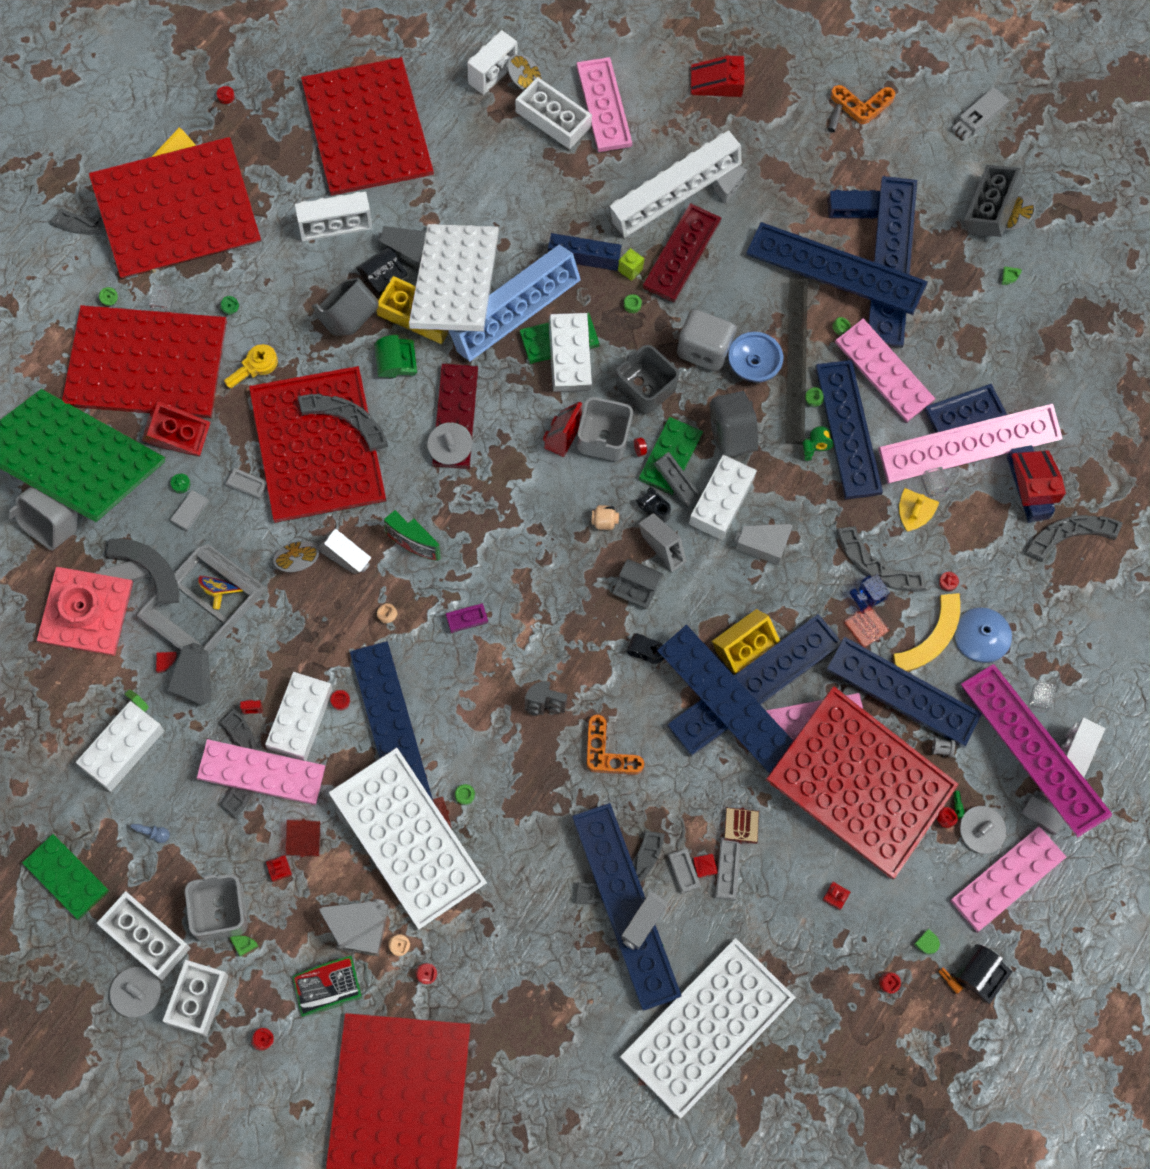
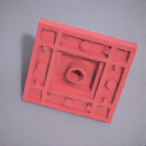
M56 567L37 641L44 644L115 656L133 581Z

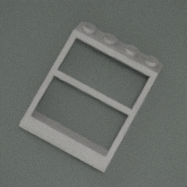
M209 544L197 548L174 573L179 590L224 623L212 639L203 646L202 649L208 651V655L266 590L264 585ZM201 560L205 561L250 595L229 619L181 584L182 580ZM158 592L137 615L145 624L150 625L161 636L167 638L175 647L181 650L183 646L191 643L201 645L156 610L161 605L158 602Z

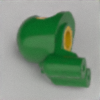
M824 426L813 428L810 432V440L806 438L803 441L804 458L806 461L812 460L815 450L827 451L833 448L830 431Z

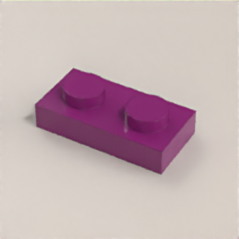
M483 603L446 613L451 633L488 623Z

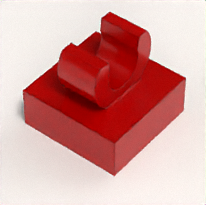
M286 855L266 862L272 882L292 876Z
M832 882L823 901L841 910L851 892Z

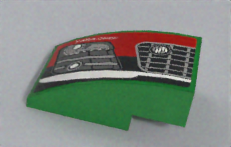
M396 510L384 518L386 534L398 545L423 558L435 561L441 559L439 543L414 518L407 522Z
M352 956L331 961L292 976L302 1017L363 999Z

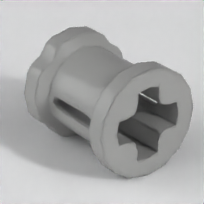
M935 737L932 743V755L944 754L952 758L955 751V740L949 742Z

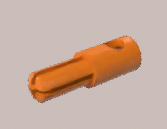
M944 967L939 970L941 976L948 982L947 984L956 994L964 989Z

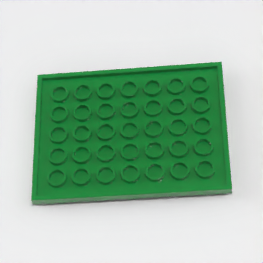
M43 389L37 391L0 420V469L94 522H98L165 463L163 455L74 406L64 403V401Z

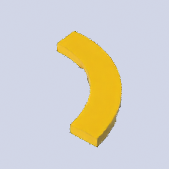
M959 593L940 595V613L934 631L919 646L909 651L894 654L893 661L896 666L910 672L933 661L940 655L951 641L957 629L960 617Z

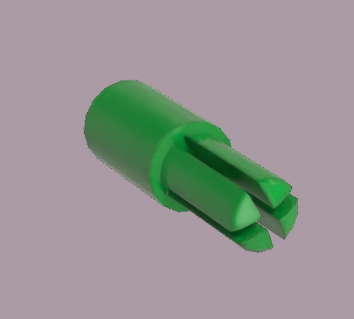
M954 791L955 813L958 819H962L964 817V807L961 801L960 791Z

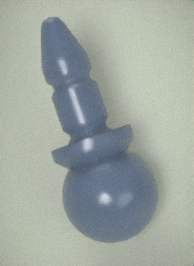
M131 824V828L135 831L150 835L149 839L154 838L158 843H165L170 837V833L165 827L157 828L154 825L151 828L142 824Z

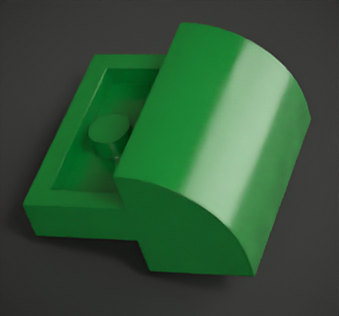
M389 335L375 342L378 377L396 378L397 375L415 376L417 374L414 340L399 339L398 335Z

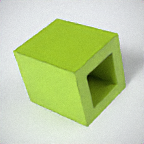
M630 248L619 259L618 271L632 281L643 270L644 257Z

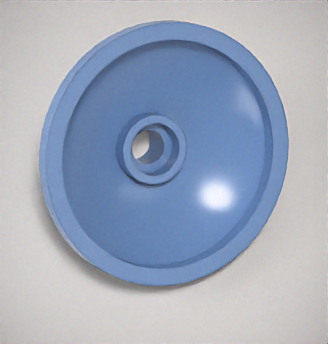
M748 332L740 335L733 341L729 349L728 359L732 370L740 378L750 382H764L776 376L783 364V351L779 343L771 336L761 332Z
M973 608L966 611L959 618L954 639L959 650L967 658L980 663H990L999 660L1007 653L1011 646L1012 633L1008 622L998 612L988 608ZM983 629H988L989 633H985Z

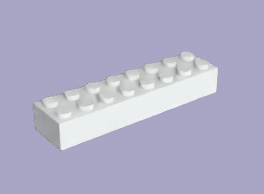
M729 130L719 134L716 139L705 143L697 151L689 153L686 158L680 162H675L669 169L659 172L656 177L645 181L639 188L631 190L623 198L615 200L610 205L613 224L624 238L631 235L742 164L741 145Z

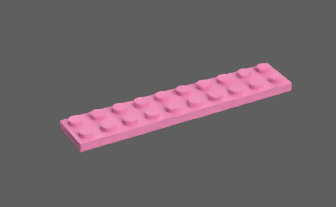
M1049 404L882 446L878 450L886 480L889 484L1007 454L1013 448L1029 445L1035 447L1062 439L1054 406Z

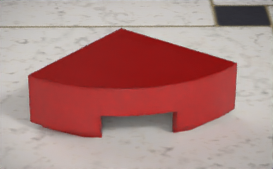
M157 652L156 672L162 673L167 671L176 662L177 652Z

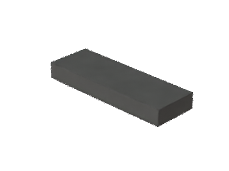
M669 452L653 463L686 508H689L700 499L701 494Z

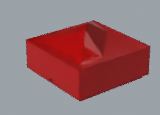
M260 700L240 701V708L243 714L263 713V705Z
M713 854L693 858L698 878L718 874Z

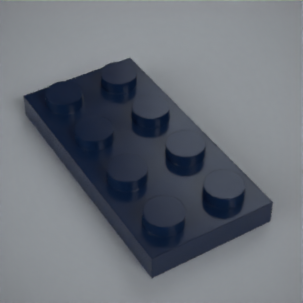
M992 384L931 404L924 409L936 433L1007 415Z

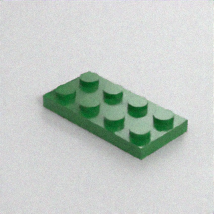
M587 313L589 349L599 347L600 343L590 314ZM549 322L520 329V336L529 364L551 359Z
M669 417L639 476V481L673 495L674 491L653 463L669 452L681 469L685 471L703 435V431Z
M54 834L22 862L77 920H80L109 892L103 883Z

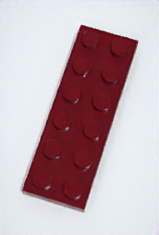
M690 203L645 280L643 289L675 303L721 223L722 217Z
M442 364L436 427L444 423H457L464 426L473 439L478 366ZM471 452L459 463L442 464L433 458L432 465L433 467L470 469Z

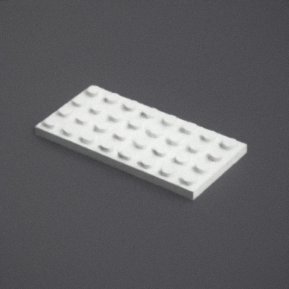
M428 224L409 321L410 328L484 331L499 227Z
M398 748L329 792L338 809L418 930L487 883Z
M736 938L681 994L682 997L676 999L620 1056L627 1066L679 1119L690 1110L796 998Z

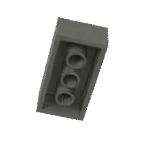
M986 165L964 219L969 234L1002 237L1024 182L1021 168Z

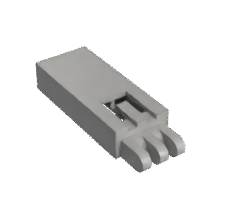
M993 87L959 117L957 124L953 126L952 130L955 132L960 129L957 132L958 136L965 133L962 136V139L965 141L971 135L974 136L1008 106L1010 100ZM979 116H982V118L977 123H973V121H976Z

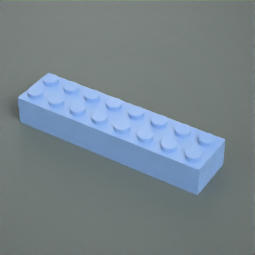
M559 244L490 294L484 331L449 330L457 352L468 361L473 360L578 283L581 279L573 253Z

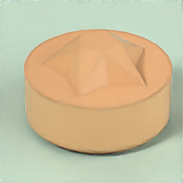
M390 603L383 604L377 610V617L383 623H390L397 617V610Z
M395 934L390 938L388 947L394 955L402 956L408 952L410 942L406 936Z

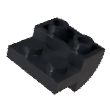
M385 247L356 268L363 279L370 283L378 295L384 292L393 276L403 279L408 274L397 260V255L388 247Z
M976 944L953 977L966 989L972 990L986 1004H991L1013 971L1002 962L1003 959L998 954L983 945Z

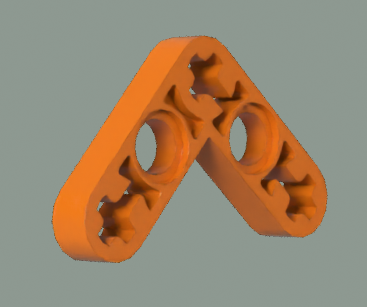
M842 85L834 86L831 92V99L836 104L842 105V109L860 124L869 123L892 104L895 98V91L890 87L882 88L865 103L860 101ZM853 102L856 106L849 107L847 103ZM877 103L880 107L873 108L871 104Z
M601 715L592 716L588 725V769L595 773L640 774L644 768L642 757L638 755L605 753L606 720ZM596 720L603 724L599 727V734H595L596 727L592 725L595 724ZM599 739L602 742V746L594 748L591 745V741ZM594 753H598V762H601L597 767L590 763L594 760ZM618 759L621 762V766L618 769L612 768L610 766L611 760ZM624 760H627V764H633V761H637V764L641 765L637 769H633L632 765H627L626 769H623Z

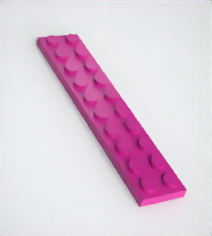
M994 664L961 684L969 698L1077 838L1112 817L1111 811Z

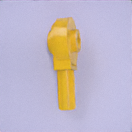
M265 344L252 347L246 359L241 362L243 367L224 380L225 384L231 389L249 375L254 378L257 375H267L273 372L278 364V356L274 349Z

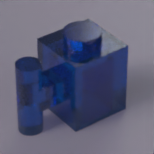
M878 574L873 577L871 575L867 576L861 581L862 584L858 589L861 594L855 588L849 592L861 611L868 608L865 601L872 608L885 601L890 594V591Z

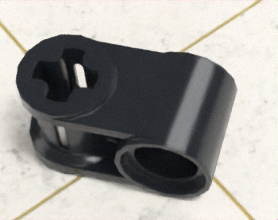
M650 487L644 496L636 499V502L643 511L649 515L654 513L666 523L670 519L671 506L654 488ZM664 510L666 511V513L661 514L658 511Z
M634 633L626 653L652 664H659L662 662L663 657L658 652L656 655L652 653L662 647L663 644L642 634Z

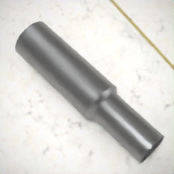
M840 104L836 105L835 112L832 115L828 127L830 133L836 131L842 109Z

